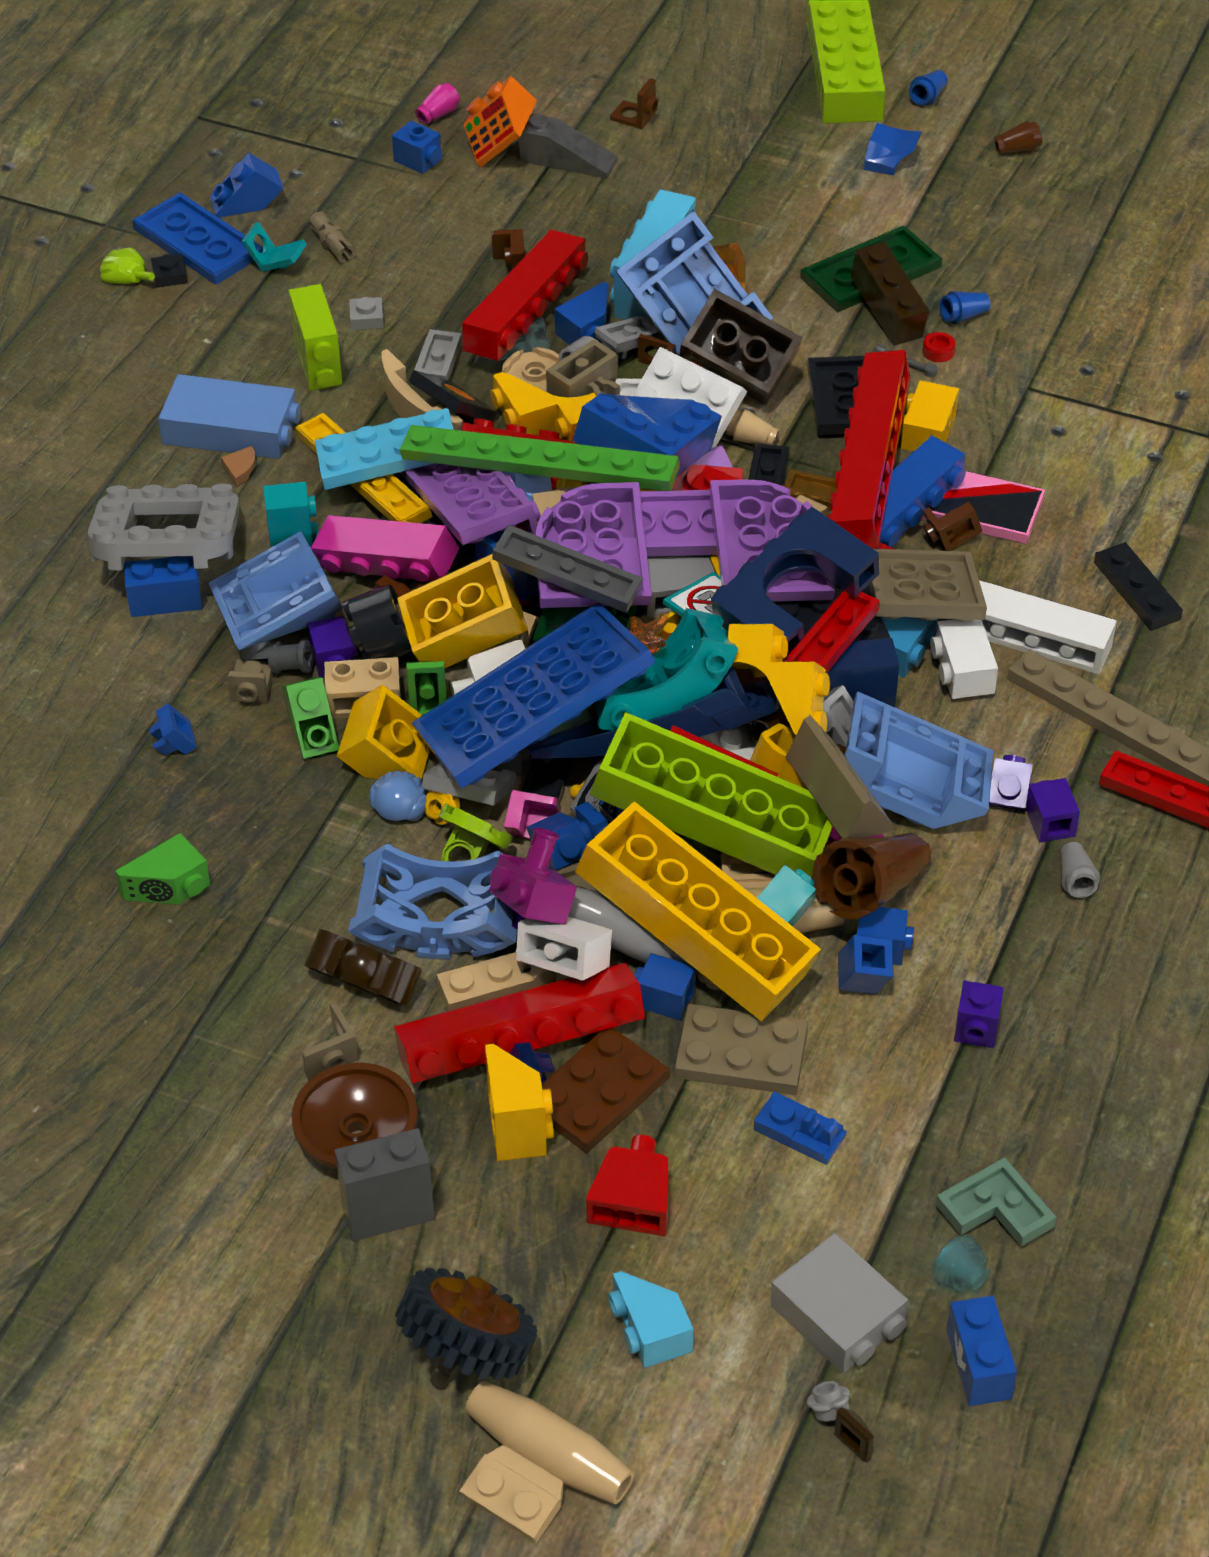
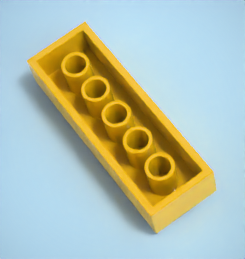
M635 801L586 845L575 873L761 1022L807 975L821 948Z

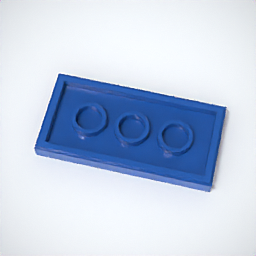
M181 192L132 220L134 230L171 255L183 254L185 265L215 285L255 262L242 243L246 235ZM254 241L256 250L262 253L263 247Z

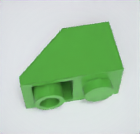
M315 677L282 685L289 721L302 758L339 750L323 678Z

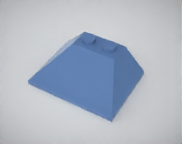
M694 211L615 271L667 342L676 345V354L678 356L680 355L682 341L714 288L770 320L773 319L754 291L747 294L709 243L714 237Z
M302 531L209 582L220 611L239 650L308 628V623L331 619L335 616L336 612L343 609L329 579Z
M857 691L854 697L845 756L883 810H891L905 816L914 824H923L932 829L986 815L989 809L994 750Z

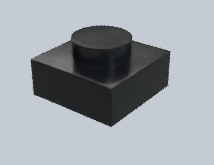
M183 254L151 258L152 271L155 275V288L187 284Z

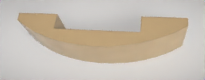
M388 349L381 351L385 392L392 407L401 418H409L424 414L430 410L447 408L443 404L432 408L407 384L406 366ZM449 409L453 429L462 430L463 420Z

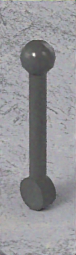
M878 344L874 347L873 351L882 352L889 350H886L884 345ZM907 358L909 366L924 371L927 377H935L937 375L938 367L935 364L929 363L925 365Z

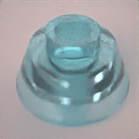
M957 1236L941 1251L933 1266L935 1282L939 1286L966 1292L970 1288L973 1291L977 1290L985 1282L989 1274V1269L986 1268L988 1259L973 1236Z

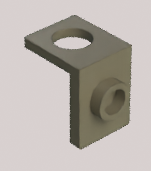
M336 1002L330 1004L332 1026L337 1037L302 1051L304 1073L308 1081L326 1069L358 1061L356 1036Z

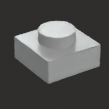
M382 297L349 299L351 330L384 328Z

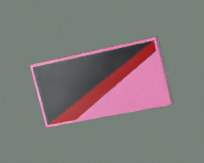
M966 471L961 485L957 488L952 487L947 491L937 507L933 508L930 506L929 508L939 519L949 511L969 501L976 511L983 530L982 534L1027 544L1043 503L1045 490Z

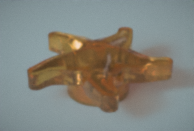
M661 613L656 619L644 624L641 619L633 616L629 620L632 624L629 631L653 654L658 648L666 645L664 639L657 635L669 619L665 613Z

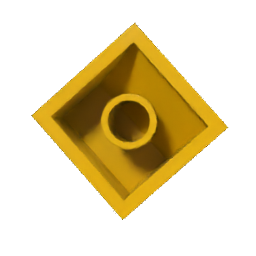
M382 684L354 701L337 757L365 778L380 779L382 775L389 771L395 772L398 770L401 772L407 771L409 774L413 773L416 777L422 779L430 748L419 736L412 722L423 715Z
M494 1044L485 1045L488 1098L497 1161L547 1156L546 1139L554 1138L551 1116L553 1114L550 1089L542 1090L541 1077L538 1071Z

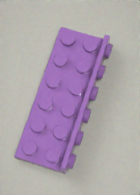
M434 463L399 472L462 545L481 542L486 536L500 530L505 531L508 525L516 527L519 523L529 533L536 535L537 522L541 517L536 503L529 501L523 489H517L510 475L505 476L502 471Z

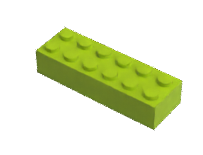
M807 0L806 23L822 123L883 121L885 86L869 0Z
M625 712L600 765L590 792V796L623 810L635 801L670 830L775 875L786 865L793 871L797 868L812 877L815 859L817 855L822 854L833 824L809 790Z

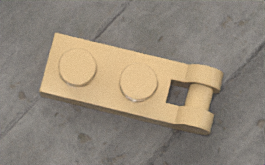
M516 952L439 973L437 974V983L448 1011L553 983L556 976L553 971L516 960ZM531 968L529 972L522 974L520 972L521 970Z

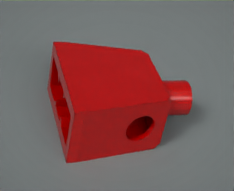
M638 1134L632 1138L630 1149L617 1146L609 1148L587 1194L586 1223L666 1237L669 1158L664 1154L655 1153L657 1142L654 1138Z

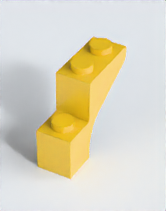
M505 372L493 375V389L490 390L492 404L495 409H500L503 413L506 426L507 424L527 427L526 433L539 435L540 429L556 430V432L560 433V439L564 438L568 441H572V436L575 434L582 406L596 397L595 393L579 397L555 396Z
M729 624L728 639L730 643H734L738 647V652L732 666L737 669L757 670L766 675L795 735H797L803 720L809 715L826 732L827 714L823 711L824 696H828L830 689L829 675L825 673L826 669L816 662H782V658H786L788 653V641L784 631L773 624Z

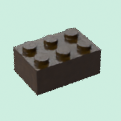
M714 288L682 341L679 356L688 361L695 359L708 371L743 387L747 391V395L767 405L798 353L802 337Z

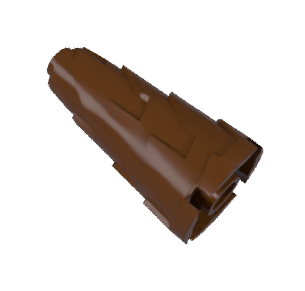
M914 833L859 839L847 837L825 846V851L817 855L813 866L812 880L814 881V887L822 904L828 902L834 908L829 912L841 918L857 919L872 914L881 905L891 900L898 891L908 886L913 878L920 875L919 871L926 868L930 863L932 852L929 843H926Z

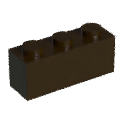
M886 242L857 249L850 277L893 346L923 338L929 310Z

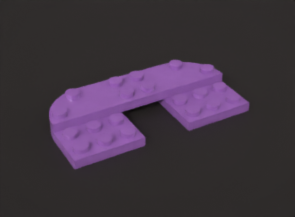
M711 480L709 490L671 492L640 491L639 482L597 483L577 487L562 494L560 502L551 509L547 507L542 513L537 525L536 535L643 577L642 588L632 605H651L652 595L648 556L718 555L721 584L727 585L738 575L739 570L745 563L752 562L763 552L764 547L771 539H777L788 529L790 522L796 516H802L812 505L808 501L802 504L790 496V489L784 486L761 480ZM796 571L777 579L768 589L767 596L771 601L833 600L835 587L834 583L823 575L810 571ZM538 578L540 608L591 607L598 602Z

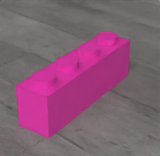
M328 515L311 549L320 561L321 566L332 573L349 572L362 576H367L368 574L386 575L391 579L398 577L425 582L427 580L435 581L447 575L458 553L459 546L444 525Z

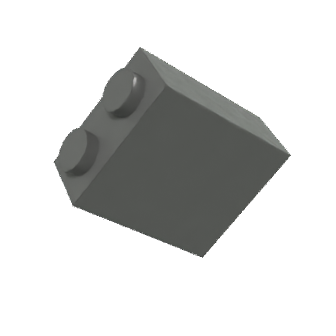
M419 1128L335 1149L342 1208L352 1241L435 1220L430 1162Z

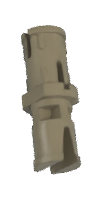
M316 212L310 217L309 221L312 223L310 228L320 237L319 240L322 246L330 249L339 262L346 263V259L342 254L350 262L355 257L356 250L343 235L344 231L338 225L334 226L324 212Z

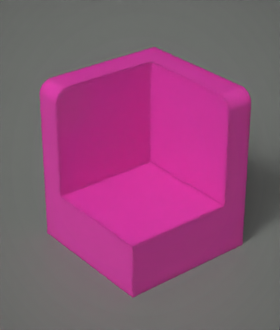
M512 790L504 823L506 832L513 837L530 840L526 827L561 812L558 799Z

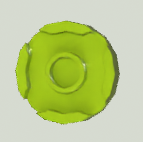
M445 803L439 814L440 819L455 826L443 850L442 861L451 862V854L458 848L468 849L471 860L483 857L489 844L507 851L513 839V836L505 831L500 832L494 829L488 822L461 809L453 808L449 804Z

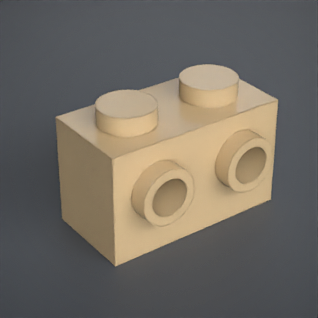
M398 657L324 662L325 691L332 719L349 718L354 701L382 684L401 698Z

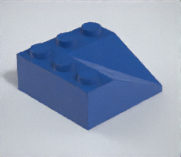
M600 393L582 406L573 441L580 445L679 456L680 468L677 473L678 476L711 450L722 415L711 410L706 404L690 399Z

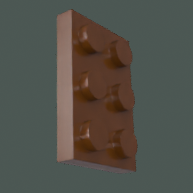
M616 1029L602 1030L542 1083V1090L550 1089L553 1129L587 1154L669 1079V1068Z

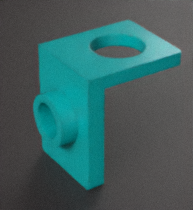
M259 222L254 223L242 240V243L262 272L275 268L285 269L291 266L307 246L303 239L275 247ZM256 235L263 242L262 253H259L254 246Z

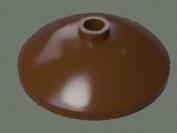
M346 1063L320 1072L300 1090L292 1109L293 1132L299 1146L310 1158L333 1169H337L335 1149L416 1129L418 1121L416 1099L406 1081L395 1072L370 1063ZM354 1131H362L356 1134L352 1133Z

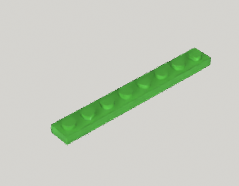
M410 425L400 448L401 456L404 460L595 483L639 482L640 488L670 492L680 468L679 456L418 425Z

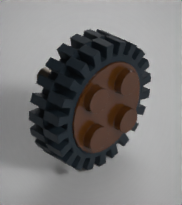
M426 1268L424 1272L422 1270L417 1271L412 1276L395 1312L397 1326L403 1327L401 1332L405 1337L413 1338L411 1344L417 1349L426 1347L425 1355L433 1360L437 1356L440 1357L437 1367H435L430 1377V1382L440 1388L446 1387L456 1365L460 1366V1373L470 1376L473 1370L478 1378L487 1380L489 1375L495 1381L502 1380L503 1377L510 1379L513 1378L514 1374L517 1375L537 1337V1326L532 1324L534 1320L531 1315L524 1314L526 1309L521 1304L511 1305L513 1301L511 1296L507 1293L501 1296L496 1293L498 1288L485 1280L474 1276L465 1279L464 1273L456 1270L451 1275L446 1268H439L437 1272L433 1268Z

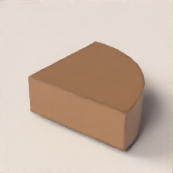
M252 446L221 457L222 467L236 486L246 482L249 479V474L254 469V466H256L255 451Z

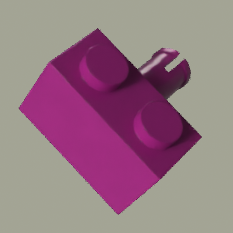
M535 827L526 858L500 854L497 866L491 873L489 892L524 918L566 925L577 886L549 867L559 835L551 830Z

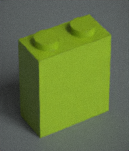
M317 284L289 289L294 342L309 390L342 385L338 333L322 285Z

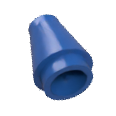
M936 70L914 78L909 87L911 100L918 105H930L933 103L944 86H946L948 82L947 75L941 70Z
M950 291L940 300V314L946 322L957 324L983 312H988L990 309V299L986 293Z

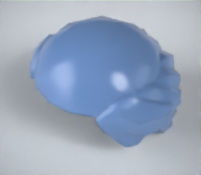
M398 770L395 772L389 771L371 786L369 800L372 808L376 809L378 814L387 820L400 821L406 819L408 821H419L425 814L426 795L429 791L422 788L420 777H416L413 773L409 774L407 771L401 772Z

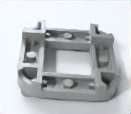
M224 483L216 484L211 488H198L193 484H184L177 488L147 485L142 487V489H128L126 486L115 485L106 489L107 495L98 501L88 529L91 562L98 561V559L108 561V570H122L126 557L193 556L194 569L208 568V559L223 557L230 560L232 558L233 537L236 526H240L238 496L233 493L232 485ZM199 514L196 528L186 529L182 525H171L165 529H150L147 526H136L139 515Z

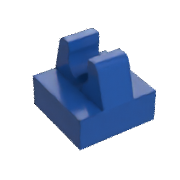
M168 703L156 710L158 721L149 730L150 734L158 740L153 744V748L162 755L176 750L186 755L197 748L189 719Z

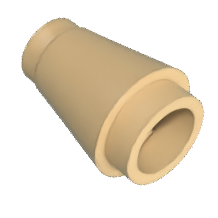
M737 409L728 425L726 434L732 436L733 441L754 445L756 443L774 445L780 429L775 428L747 409L744 411Z

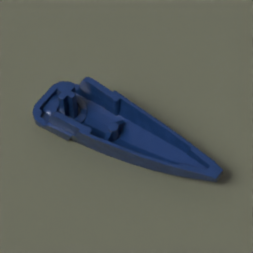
M731 667L712 693L685 704L679 711L647 721L669 731L674 725L693 735L702 737L724 729L730 730L777 711L781 706L768 682L758 681L742 686L735 668ZM595 718L546 737L528 748L533 759L605 756L617 730L600 729L598 726L599 718Z

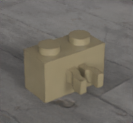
M595 339L546 370L547 392L559 397H579L595 393L596 396L600 393L620 395V385L615 383L616 379H618V354Z

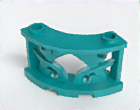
M686 608L673 633L659 645L660 649L652 654L656 663L648 667L642 676L628 680L617 687L608 698L597 700L593 703L599 718V728L611 731L617 730L625 712L647 721L679 711L685 704L712 693L727 674L738 652L737 645L730 643L722 629L723 618L720 615Z

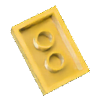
M493 554L397 598L412 651L420 662L445 660V668L528 631L512 578L502 563L492 560Z

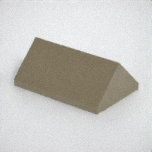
M811 715L806 717L786 758L842 839L847 837L851 839L866 838L893 830L895 826L837 744Z

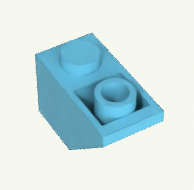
M622 1271L613 1273V1292L608 1293L610 1308L615 1318L622 1317L626 1326L623 1329V1335L627 1348L631 1354H638L643 1368L693 1352L694 1329L678 1293Z

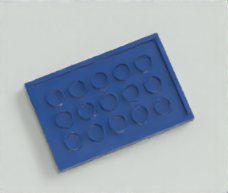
M597 602L412 722V725L459 786L464 788L468 784H475L482 780L488 771L500 763H507L513 760L520 750L531 743L545 739L551 730L560 724L576 719L585 708L597 700L608 698L620 685L628 680L642 676L647 671V668L656 663L650 650Z

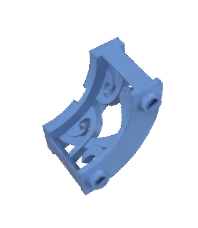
M390 844L383 845L363 859L362 866L365 869L356 916L350 919L348 932L370 944L394 952L395 946L416 950V957L430 959H451V953L470 951L472 957L493 953L516 943L517 929L512 927L514 910L489 892L491 873L497 866L500 854L503 853L495 851L489 855L472 860L450 862L420 858L405 853ZM380 876L387 879L390 891L379 884ZM446 892L465 906L452 912L443 922H432L413 903L434 893ZM376 896L384 901L381 905L375 904Z

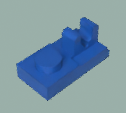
M775 1091L754 1120V1131L825 1165L829 1163L847 1134V1131L843 1129V1125L839 1124L837 1120L818 1114L817 1110L808 1108Z

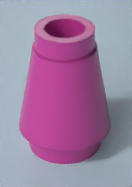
M449 83L438 84L415 110V114L421 123L427 125L429 122L456 110L457 104L460 103V96Z

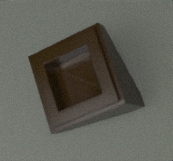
M844 1407L839 1408L836 1413L835 1436L863 1462L867 1463L872 1458L873 1434L856 1412Z

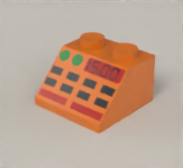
M509 76L502 83L496 81L488 89L483 99L477 97L467 108L469 115L463 125L476 162L480 167H483L521 136L538 101L512 76Z

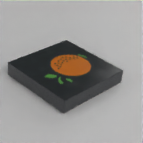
M416 370L412 372L409 378L412 385L455 413L494 421L498 414L496 410L452 381Z

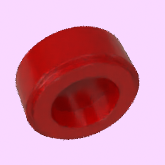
M944 332L930 333L923 339L922 354L926 359L933 362L949 361L955 355L956 341L951 335Z

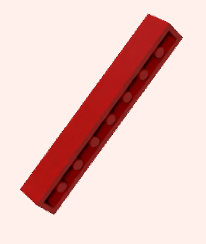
M905 350L865 353L863 366L858 367L857 378L859 385L853 389L854 407L849 408L850 428H845L844 431L846 447L840 450L841 470L836 471L835 474L837 490L831 493L832 513L827 515L829 519L871 548L879 546L911 378Z

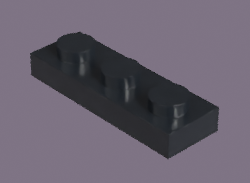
M1126 542L1095 553L1094 564L1150 631L1181 620L1183 609Z

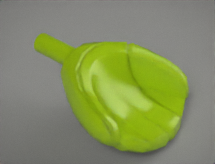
M131 247L114 249L104 258L100 266L101 280L107 283L131 284L140 282L142 279L153 281L155 278L154 273L146 272L144 259L137 250Z

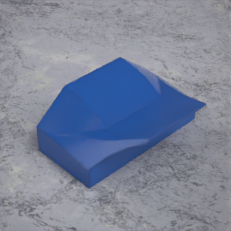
M877 123L868 143L864 170L894 176L900 160L915 150L922 131H907Z

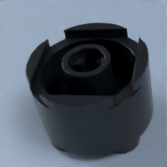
M391 584L378 587L342 602L348 620L354 623L353 626L348 627L350 636L356 647L363 645L362 655L364 659L400 658L412 652L397 600L399 596Z

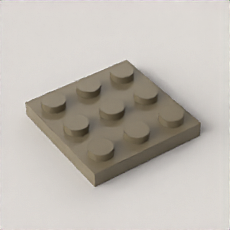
M874 549L879 553V575L869 584L871 596L880 600L879 611L876 616L887 619L910 617L927 621L937 618L956 619L962 622L972 621L973 619L985 620L987 605L971 552Z

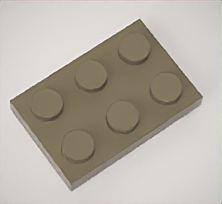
M688 1004L675 1065V1078L796 1095L808 1020L768 1015L761 1022L750 1012Z

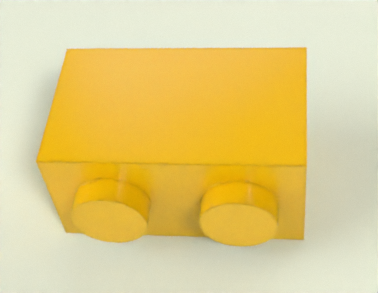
M919 381L915 393L910 392L907 398L905 408L907 415H903L900 435H902L901 449L914 452L932 435L946 443L957 414L959 388Z

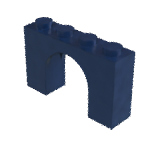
M811 506L802 516H796L790 522L788 529L777 539H771L764 547L763 552L752 562L745 563L735 578L727 585H722L716 590L711 599L712 612L723 618L722 627L727 631L729 630V624L775 625L784 631V635L787 637L788 656L804 637L803 623L771 601L767 596L770 586L777 579L788 573L810 571L823 575L855 598L879 575V553Z

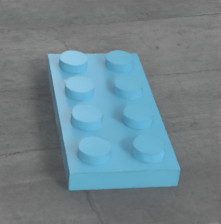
M449 409L430 410L421 415L397 418L388 423L364 426L355 431L339 435L331 434L322 439L315 440L325 490L434 464L402 459L400 448L410 425L454 430Z

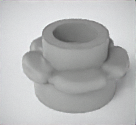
M834 1381L820 1383L814 1387L813 1394L808 1397L807 1406L812 1407L816 1419L820 1421L836 1420V1413L839 1408L844 1407L850 1410L848 1403L850 1391L844 1386H839Z

